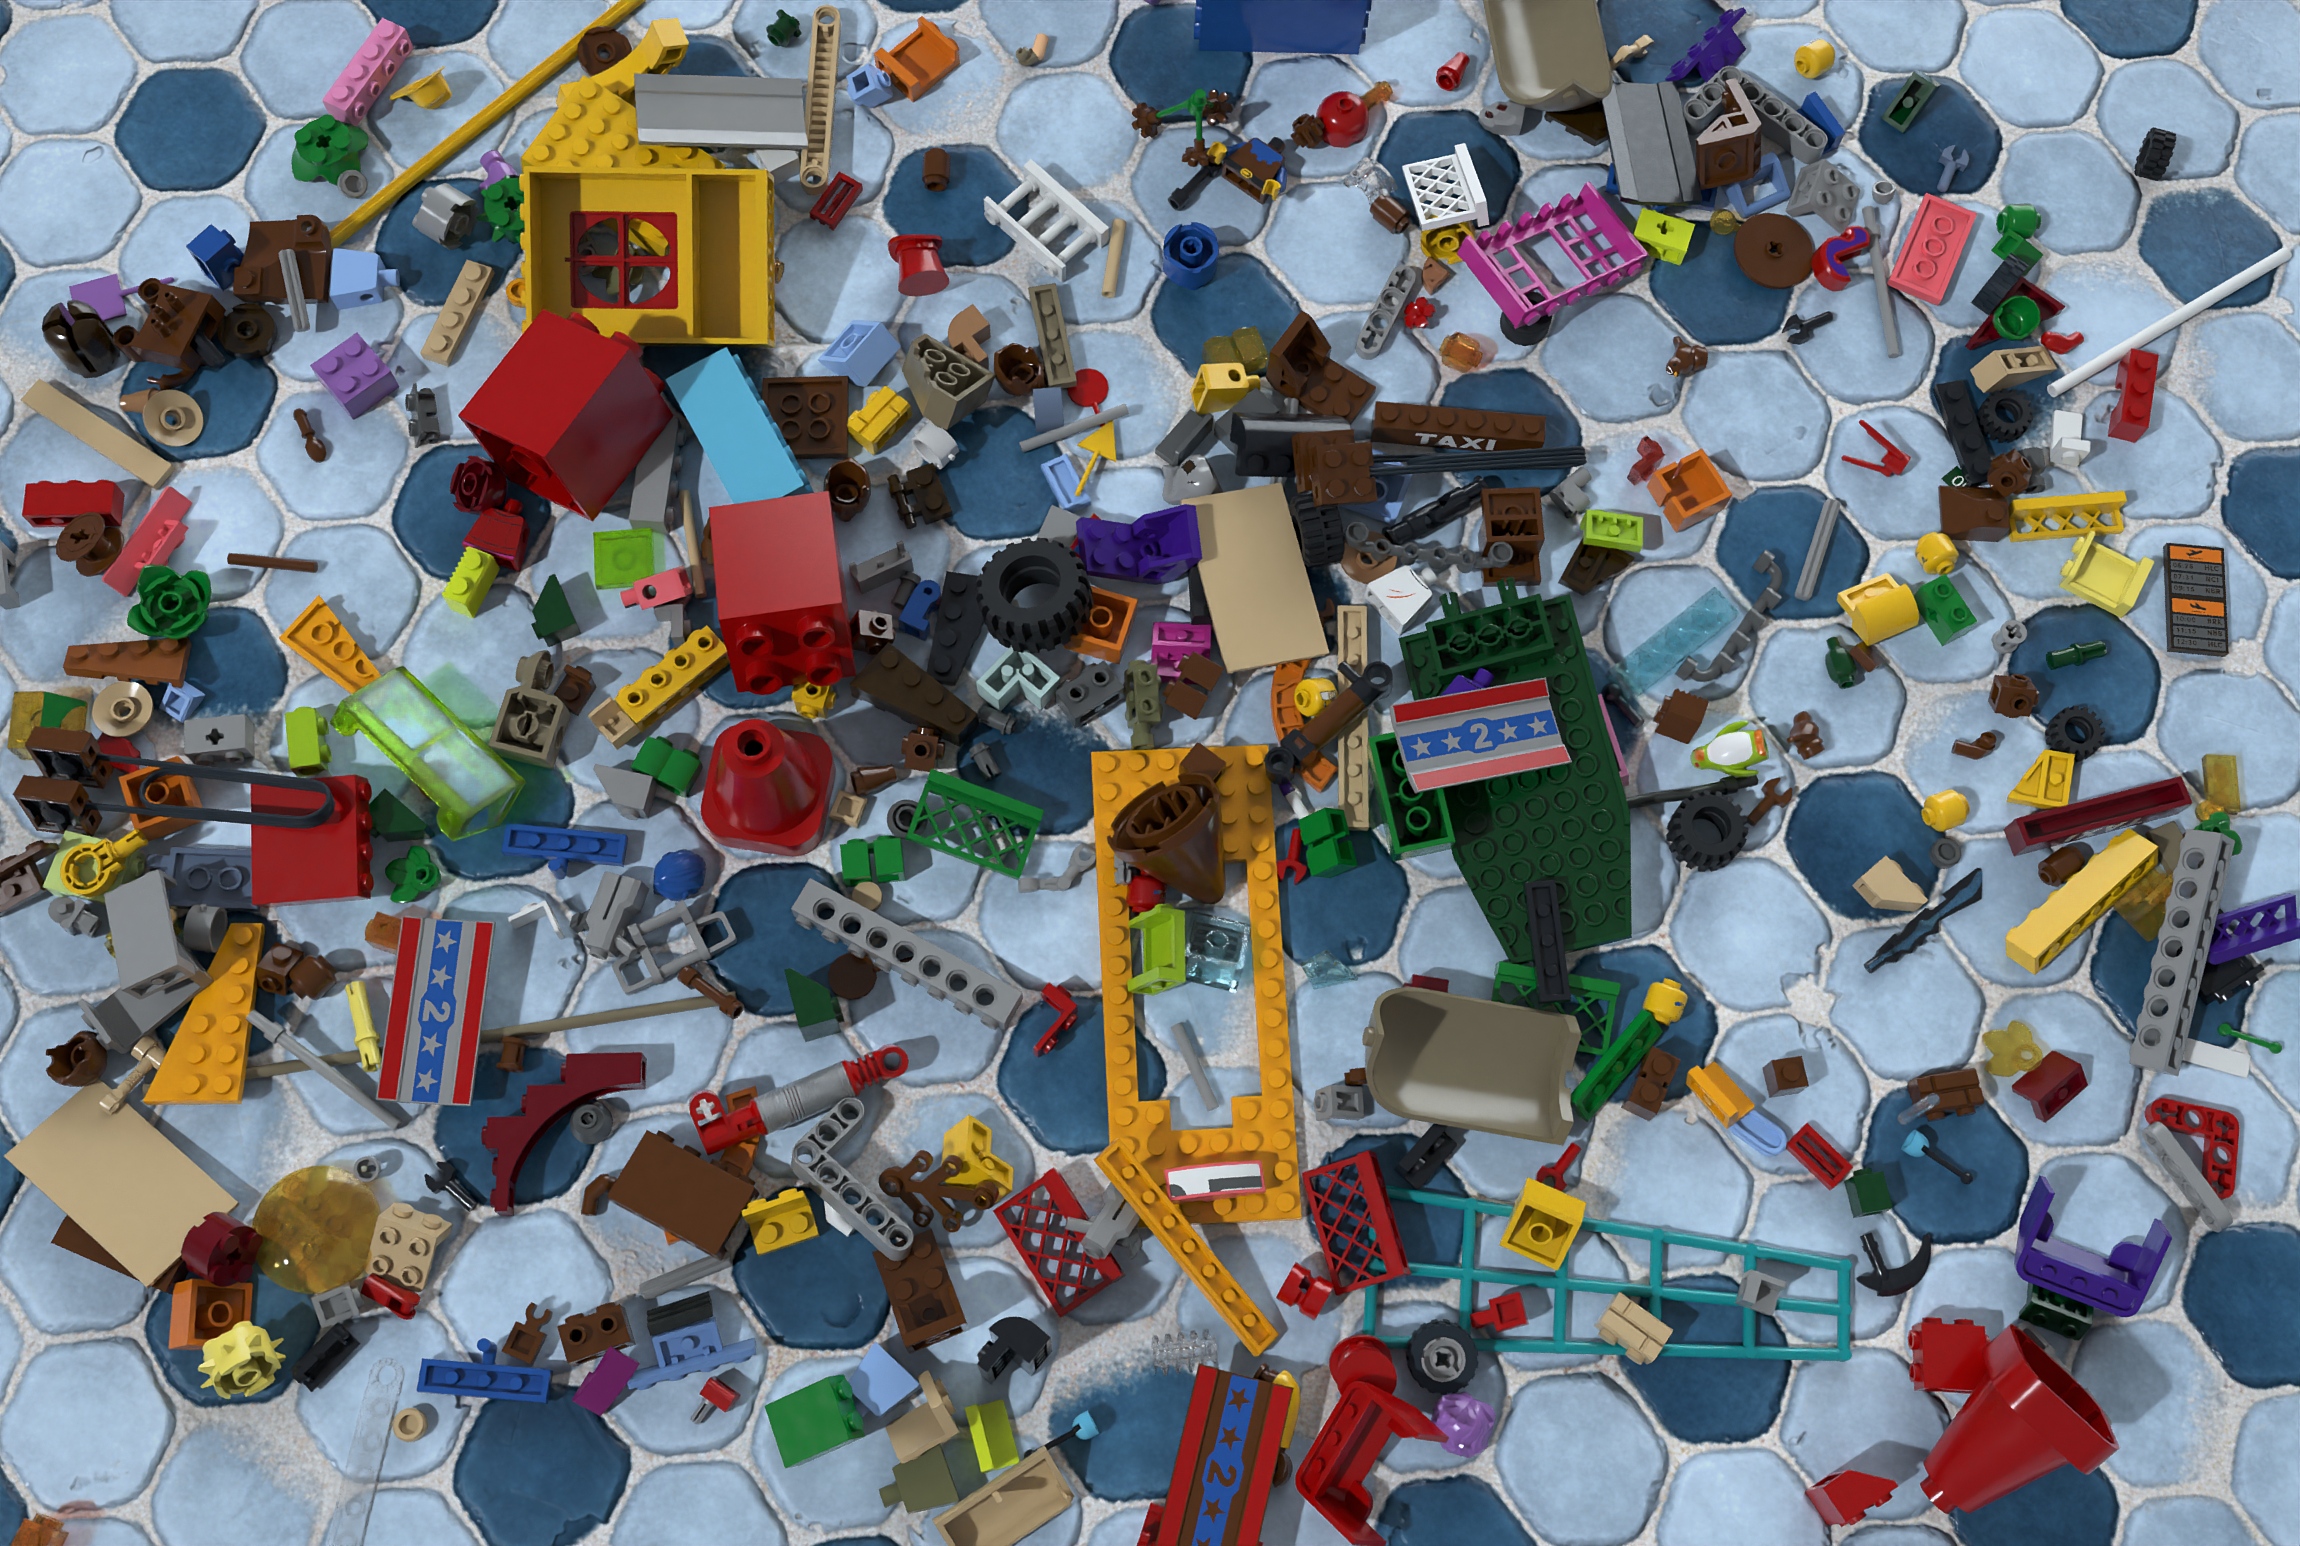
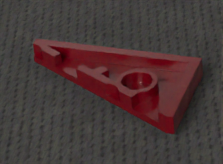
M2021 276L1967 342L1965 347L1971 351L2003 338L1994 328L1993 315L2001 303L2010 297L2026 296L2033 300L2040 310V322L2059 315L2065 306Z

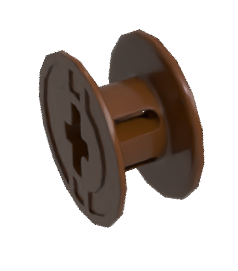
M83 513L66 525L59 535L56 543V554L63 561H76V569L81 575L86 577L96 576L106 571L116 561L124 545V535L117 528H105L104 519L99 513Z

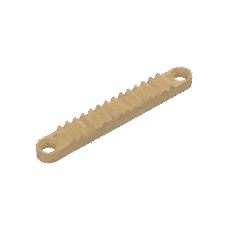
M822 5L813 14L804 118L808 148L802 149L800 165L801 187L809 195H820L826 191L831 168L830 159L834 131L833 122L841 34L840 13L837 8L831 5ZM825 16L834 18V21L830 24L820 22ZM813 175L821 177V181L814 185L809 184L807 179Z

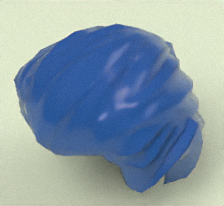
M686 849L668 852L663 855L654 869V894L661 895L671 901H680L682 899L686 900L689 896L698 893L703 886L706 873V864L703 858Z

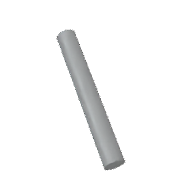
M1182 1022L1171 1026V1030L1207 1111L1218 1108L1219 1105Z

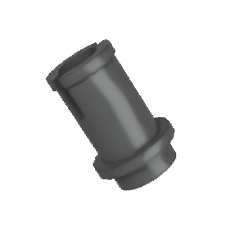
M909 571L900 576L901 583L894 598L891 600V604L902 610L905 608L917 585L921 582L920 576Z
M987 705L983 706L978 717L979 723L1001 731V735H1012L1018 719L1013 717L1012 713L1007 715Z
M981 742L970 748V759L975 760L985 782L994 779L989 771V767L996 778L1002 774V771L990 752L992 750L991 746Z

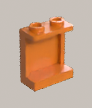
M923 16L917 19L918 28L890 52L880 48L874 53L876 68L885 71L889 75L891 83L912 102L916 101L960 64L957 43L952 38L945 37L934 22H928Z

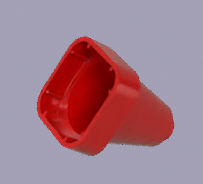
M761 719L745 720L724 730L714 744L701 803V816L710 836L717 843L726 847L791 857L802 856L815 849L824 834L836 774L833 756L828 744L815 734L780 729L770 722ZM757 742L762 744L763 751L755 756L746 755V746L753 747L754 743Z
M2010 1324L1981 1350L1987 1371L1924 1460L1923 1464L1929 1476L1920 1483V1486L1930 1501L1945 1514H1949L1956 1507H1959L1966 1513H1972L2069 1463L2082 1473L2089 1475L2119 1450L2120 1447L2105 1413L2093 1397L2030 1337L2016 1326Z

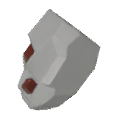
M1512 100L1507 102L1497 101L1480 111L1478 121L1484 129L1494 134L1506 136L1519 135L1525 107Z

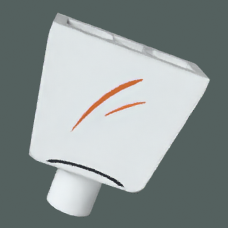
M1404 565L1370 582L1366 587L1364 597L1400 636L1430 604L1433 593L1428 587L1437 581V577L1428 567L1416 574L1408 565Z

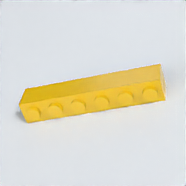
M2127 828L2120 836H2114L2100 854H2094L2080 872L2071 876L2060 890H2054L2048 896L2047 901L2040 908H2034L2021 925L2010 929L2005 937L2006 956L2036 975L2157 865L2158 846L2130 828Z

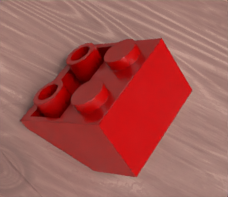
M1844 1470L1830 1473L1808 1488L1805 1493L1827 1525L1839 1524L1842 1527L1848 1523L1851 1526L1862 1520L1867 1515L1864 1511L1865 1509L1874 1505L1879 1507L1893 1497L1890 1492L1897 1488L1898 1485L1894 1480L1852 1470Z

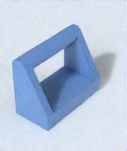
M1774 151L1761 157V170L1754 178L1721 186L1742 219L1791 197L1780 160ZM1768 177L1777 192L1746 205L1741 188Z

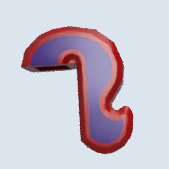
M1861 226L1847 227L1840 236L1828 238L1813 253L1811 266L1815 277L1823 287L1833 292L1842 291L1851 281L1842 262L1859 256L1862 249L1869 246L1870 235L1867 230Z

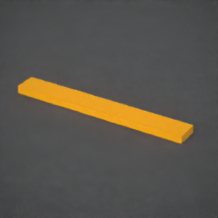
M1120 1138L1115 1139L1093 1160L1254 1357L1259 1356L1278 1337L1279 1333Z

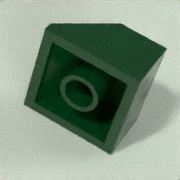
M791 968L785 969L798 1026L805 1042L840 1033L839 1023L845 1022L838 997L832 998L828 988Z

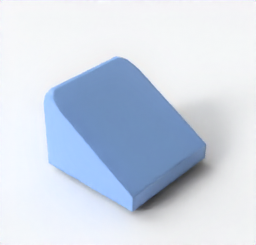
M185 681L183 688L172 687V684L169 683L159 708L184 723V720H187L203 701L205 694Z

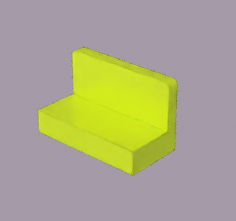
M997 1400L980 1406L975 1404L965 1407L982 1474L1019 1463L1004 1401Z

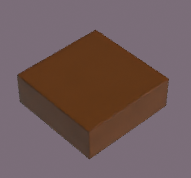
M1864 641L1855 645L1849 651L1850 655L1869 673L1877 669L1885 661L1871 646H1867Z

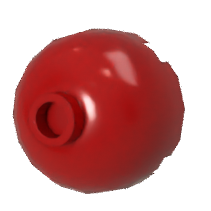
M1348 91L1334 92L1323 99L1317 109L1316 117L1319 116L1325 125V128L1322 129L1323 141L1333 147L1347 148L1351 146V143L1357 141L1359 143L1365 137L1369 126V111L1365 102L1358 95Z

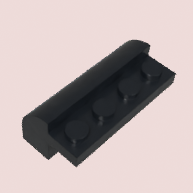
M1233 412L1230 441L1238 445L1235 474L1249 477H1296L1292 446L1293 435L1299 432L1351 429L1348 421L1339 415Z
M1022 1317L1003 1318L989 1328L992 1342L989 1340L977 1354L979 1360L977 1366L981 1376L991 1385L1012 1360L1032 1376L1052 1352L1051 1337L1028 1319Z

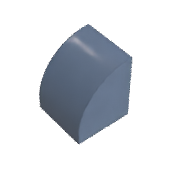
M1061 387L1033 389L1036 432H1048L1064 426Z

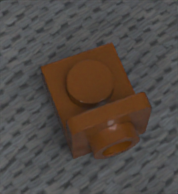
M566 664L563 669L566 676L555 691L554 696H557L564 703L569 712L579 716L597 687L591 677L592 673L581 666L574 668Z

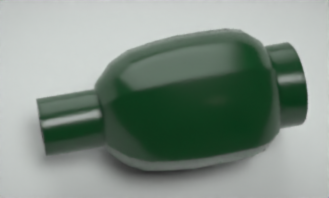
M1837 637L1827 639L1829 651L1825 656V664L1830 679L1838 684L1840 689L1854 686L1858 670L1853 657L1846 648L1840 646Z

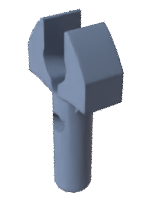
M1955 145L1943 150L1938 162L1944 164L1945 168L1937 185L1938 191L1946 192L1955 171L1960 170L1963 172L1969 162V156L1965 149L1955 162L1951 155Z

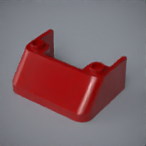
M1353 1381L1346 1387L1300 1465L1295 1476V1484L1299 1493L1352 1545L1385 1546L1387 1542L1366 1522L1373 1509V1497L1362 1482L1392 1432L1401 1438L1414 1437L1415 1439L1446 1443L1449 1437L1415 1406L1368 1382Z

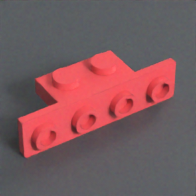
M167 486L101 580L122 596L127 597L136 585L144 565L167 566L169 562L168 557L172 551L180 547L185 540L184 534L189 528L180 521L192 505V502L174 488Z

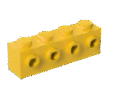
M707 625L701 630L697 629L688 636L687 641L680 647L669 650L665 654L664 659L656 666L646 668L637 681L622 687L614 700L619 708L637 725L641 731L640 733H642L730 663L726 646Z

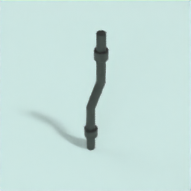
M1756 775L1737 778L1728 776L1721 778L1719 782L1685 789L1650 792L1628 797L1626 800L1629 809L1657 803L1683 801L1696 792L1700 796L1704 790H1710L1711 795H1714L1716 791L1721 792L1723 795L1737 793L1738 789L1758 785V778Z

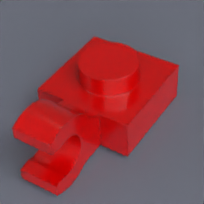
M1520 1292L1489 1299L1491 1309L1469 1315L1472 1327H1475V1329L1495 1324L1496 1331L1503 1332L1529 1325Z

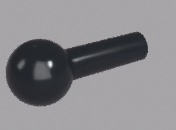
M1616 682L1604 685L1601 691L1604 702L1609 705H1615L1635 728L1642 726L1644 719L1624 698L1625 692L1623 687Z

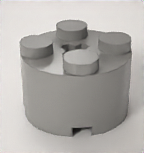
M447 183L440 184L435 188L428 187L425 189L421 197L423 203L419 212L415 215L412 225L419 232L449 250L458 248L463 244L459 241L464 234L470 236L477 224L476 217L479 216V208L475 207V204H478L477 201Z

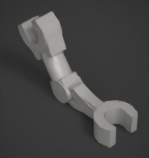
M1080 844L1074 849L1068 863L1070 866L1060 878H1020L1018 880L1019 893H1030L1038 890L1066 891L1076 876L1084 872L1095 862L1096 855L1092 854L1087 861L1081 860L1079 853L1084 846Z

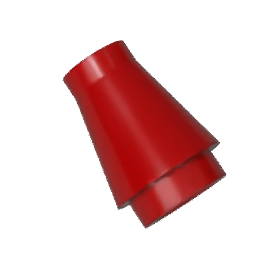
M1458 52L1437 70L1436 82L1440 88L1451 91L1459 87L1466 67L1470 63V59L1465 53Z

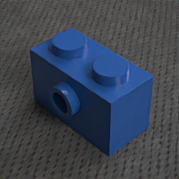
M210 224L187 244L186 248L203 274L224 291L234 283L235 267L240 266L244 254L234 245L236 243L235 239L225 229L220 232Z

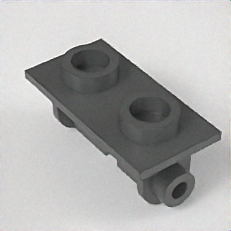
M414 383L410 394H406L405 407L406 411H411V419L408 425L409 436L414 437L415 448H418L421 440H426L429 444L437 443L440 431L438 417H427V415L437 414L435 394L430 388H423L417 391V383Z

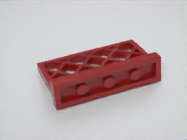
M1368 1150L1358 1153L1357 1156L1301 1173L1336 1296L1395 1278L1412 1275L1375 1152ZM1356 1164L1359 1177L1352 1187L1340 1180V1177L1345 1167ZM1337 1170L1335 1176L1329 1174V1172ZM1324 1175L1332 1179L1324 1196L1315 1191L1311 1178ZM1337 1183L1351 1190L1344 1206L1329 1199ZM1361 1184L1364 1193L1358 1190ZM1356 1193L1364 1197L1368 1205L1362 1217L1348 1210ZM1317 1197L1322 1199L1320 1205L1318 1203ZM1327 1203L1341 1210L1333 1226L1324 1222L1322 1218V1212ZM1346 1213L1360 1221L1352 1237L1338 1230ZM1369 1215L1371 1216L1373 1223L1367 1221ZM1365 1224L1375 1229L1377 1236L1371 1248L1357 1241ZM1326 1228L1331 1230L1329 1235H1327ZM1336 1233L1350 1241L1342 1257L1333 1253L1330 1246ZM1354 1244L1369 1252L1361 1268L1347 1261ZM1378 1245L1380 1247L1381 1254L1376 1251ZM1373 1255L1384 1261L1386 1274L1375 1277L1366 1271ZM1334 1258L1339 1260L1337 1267ZM1346 1264L1358 1271V1274L1353 1284L1342 1287L1339 1273L1343 1265ZM1363 1275L1370 1278L1367 1280L1360 1281Z
M1053 1167L1044 1173L1042 1178L994 1209L993 1212L1055 1311L1062 1318L1126 1275L1111 1251L1105 1259L1090 1257L1094 1264L1086 1263L1087 1254L1084 1251L1081 1262L1065 1259L1068 1240L1081 1243L1086 1234L1073 1231L1076 1237L1069 1236L1070 1230L1066 1229L1064 1235L1048 1232L1051 1213L1063 1215L1066 1220L1067 1217L1086 1221L1090 1218L1060 1171ZM1043 1185L1050 1194L1048 1208L1031 1205L1033 1192ZM1027 1197L1026 1204L1018 1203ZM1054 1202L1060 1211L1052 1210ZM1012 1206L1024 1207L1022 1225L1010 1224L1003 1212ZM1030 1209L1047 1212L1043 1231L1026 1227ZM1013 1228L1020 1230L1019 1238ZM1025 1231L1042 1234L1038 1253L1027 1251L1023 1246ZM1047 1235L1063 1238L1060 1257L1043 1254ZM1030 1255L1037 1256L1036 1265ZM1042 1257L1059 1261L1055 1280L1044 1278L1040 1273ZM1063 1262L1080 1265L1077 1284L1060 1281ZM1085 1266L1097 1269L1104 1281L1093 1288L1082 1286ZM1047 1282L1054 1283L1053 1291L1050 1289ZM1059 1284L1076 1288L1073 1302L1062 1308L1056 1298ZM1080 1289L1089 1290L1079 1297Z

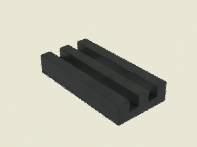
M709 1291L648 1310L647 1327L650 1336L712 1317V1300Z

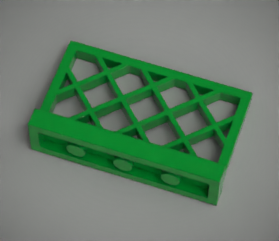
M931 769L905 839L1019 880L1044 810ZM928 793L941 796L945 807L930 812L926 803ZM948 799H949V800H952V801H955V802L952 803V804H950L949 801H948ZM963 804L970 808L974 817L959 823L952 808ZM922 809H924L926 815L920 817ZM948 811L955 825L940 831L933 817ZM988 815L996 816L1002 827L987 833L981 818ZM929 819L936 833L925 838L914 834L918 823ZM976 821L983 836L968 841L962 827ZM1017 825L1030 829L1027 839L1019 843L1015 842L1009 830ZM958 830L964 844L956 848L949 847L943 835ZM1005 832L1011 846L997 852L990 837ZM936 838H938L939 841H940V843H938V842H936V841H933V840L936 839ZM986 840L992 855L982 859L975 856L971 846ZM1025 845L1021 854L1018 848ZM966 848L968 853L963 852L961 850ZM1014 850L1019 860L1016 871L1004 867L999 856Z
M1502 961L1497 962L1494 971L1495 979L1491 1001L1498 1002L1499 1000L1500 1003L1506 1004L1499 994L1501 982L1513 984L1520 993L1518 997L1508 1004L1512 1005L1523 998L1530 1008L1536 1009L1527 997V994L1536 988L1534 967ZM1568 974L1570 994L1580 1004L1577 1009L1568 1015L1573 1016L1583 1009L1593 1024L1581 1032L1582 1036L1594 1027L1603 1036L1601 1049L1589 1047L1581 1036L1580 1042L1582 1045H1578L1577 1052L1603 1056L1609 1049L1616 998L1619 995L1621 983ZM1520 985L1531 988L1524 992ZM1581 997H1586V998H1591V999H1589L1587 1002L1584 1003L1583 1000L1581 999ZM1596 999L1608 1001L1607 1013L1599 1020H1596L1587 1007ZM1552 1003L1544 1004L1538 1010H1543ZM1553 1003L1560 1014L1566 1015L1559 1003ZM1605 1020V1026L1603 1030L1600 1023Z

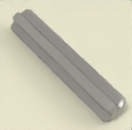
M292 249L281 250L279 258L293 326L296 332H305L310 330V323L296 256Z
M727 1251L722 1261L709 1255L643 1282L639 1285L642 1297L645 1300H650L729 1268L733 1265L730 1253Z

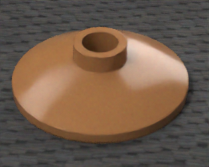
M1369 531L1367 541L1375 542L1377 539L1384 538L1392 544L1384 535ZM1344 541V554L1340 564L1345 573L1353 580L1369 584L1394 571L1397 563L1396 556L1388 555L1386 560L1376 561L1372 558L1371 553L1359 551ZM1362 559L1370 560L1371 564L1363 563Z

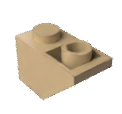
M1887 856L1883 857L1852 885L1873 908L1915 912L1928 901L1924 896L1922 888L1918 884L1911 882L1903 874L1901 866L1894 860H1890Z

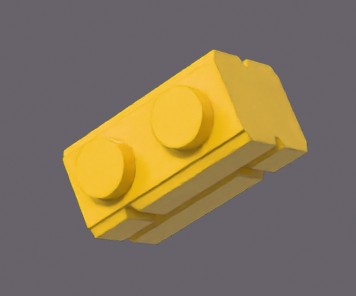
M884 386L879 392L877 390L872 392L867 399V405L861 411H854L848 419L847 427L850 437L873 455L912 416L911 405L887 386Z

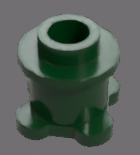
M779 9L776 12L779 18L774 24L766 27L767 37L775 46L787 47L789 39L793 35L799 37L802 34L799 30L800 23L795 17H791Z

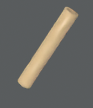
M1114 219L1112 224L1101 293L1106 298H1113L1116 293L1126 229V221L1123 219Z

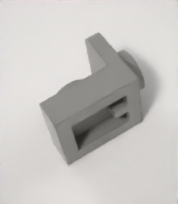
M1329 1085L1316 1090L1313 1102L1316 1120L1325 1121L1334 1118L1358 1121L1363 1119V1088Z

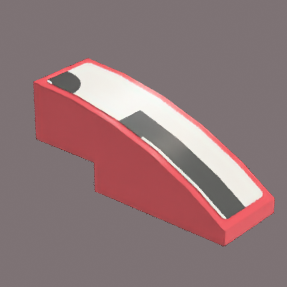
M1261 1160L1203 1164L1164 1170L1167 1195L1173 1204L1200 1200L1207 1202L1266 1193Z

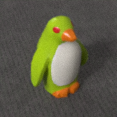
M1738 721L1729 724L1718 732L1710 743L1697 747L1692 751L1690 755L1691 763L1695 768L1701 770L1711 769L1736 777L1755 776L1758 774L1757 770H1747L1744 768L1769 759V751L1764 733L1761 729L1738 731L1749 724L1748 721Z

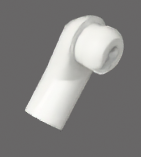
M824 1201L827 1222L847 1237H850L855 1228Z

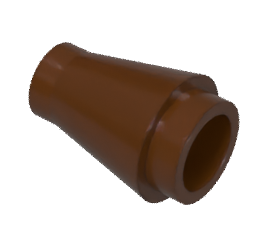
M892 764L857 767L856 771L850 773L856 795L863 794L866 796L889 783L897 781L896 772Z

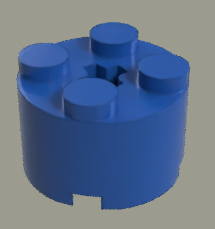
M1191 222V225L1184 226L1182 224L1176 225L1167 233L1163 246V272L1173 283L1187 287L1189 290H1197L1214 277L1217 271L1219 245L1215 233L1206 225L1198 222Z

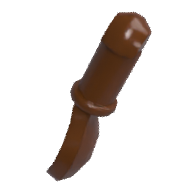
M301 408L295 409L293 418L302 433L301 437L307 439L305 445L307 454L314 462L321 463L326 457L325 445L321 440L314 437L316 432L310 425L307 413Z

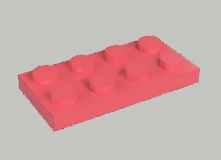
M1926 193L1920 203L1887 285L1938 306L1944 296L1977 213Z

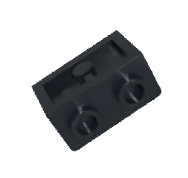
M1433 1124L1394 1169L1416 1190L1420 1189L1457 1146V1143L1444 1132L1448 1127L1446 1125Z

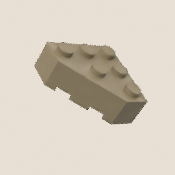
M923 334L911 342L902 367V372L922 416L931 420L935 426L946 430L986 402L996 376L993 372L927 334Z

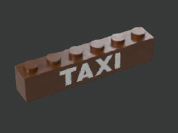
M1376 401L1372 415L1370 442L1478 452L1542 448L1545 442L1546 416Z

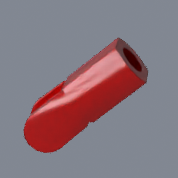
M374 1273L366 1278L360 1292L387 1307L398 1317L406 1320L414 1318L416 1314L414 1307L420 1302L418 1294L400 1288Z

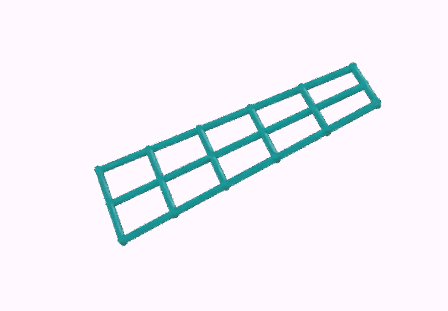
M1386 1185L1389 1198L1464 1210L1461 1267L1408 1262L1411 1274L1415 1276L1461 1280L1458 1324L1463 1329H1466L1470 1335L1471 1320L1469 1315L1472 1314L1473 1281L1555 1289L1553 1340L1472 1338L1478 1351L1625 1355L1627 1349L1617 1342L1615 1345H1611L1607 1342L1565 1341L1567 1290L1614 1295L1621 1292L1625 1296L1649 1298V1313L1660 1321L1662 1299L1743 1307L1735 1304L1736 1293L1663 1287V1243L1742 1255L1744 1256V1273L1751 1269L1756 1271L1757 1258L1837 1271V1303L1778 1298L1775 1310L1837 1316V1348L1755 1346L1756 1311L1743 1307V1346L1664 1344L1657 1356L1840 1362L1848 1361L1852 1357L1850 1351V1314L1852 1312L1850 1306V1269L1852 1268V1263L1848 1259L1825 1257L1758 1246L1753 1243H1739L1666 1231L1660 1228L1653 1229L1583 1217L1579 1229L1651 1241L1649 1285L1569 1278V1250L1559 1270L1555 1271V1276L1475 1269L1474 1254L1477 1212L1510 1217L1514 1206ZM1369 1226L1368 1247L1371 1248L1377 1236L1375 1229ZM1378 1245L1376 1251L1380 1253V1247ZM1373 1255L1366 1271L1375 1277L1379 1276V1272L1387 1273L1384 1261ZM1378 1284L1366 1287L1362 1335H1371L1379 1338L1389 1349H1408L1407 1342L1412 1336L1375 1335Z

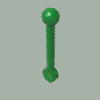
M2223 1023L2217 1028L2221 1036L2231 1035L2268 1048L2273 1054H2278L2282 1050V1046L2278 1042L2269 1043L2235 1031L2227 1023Z

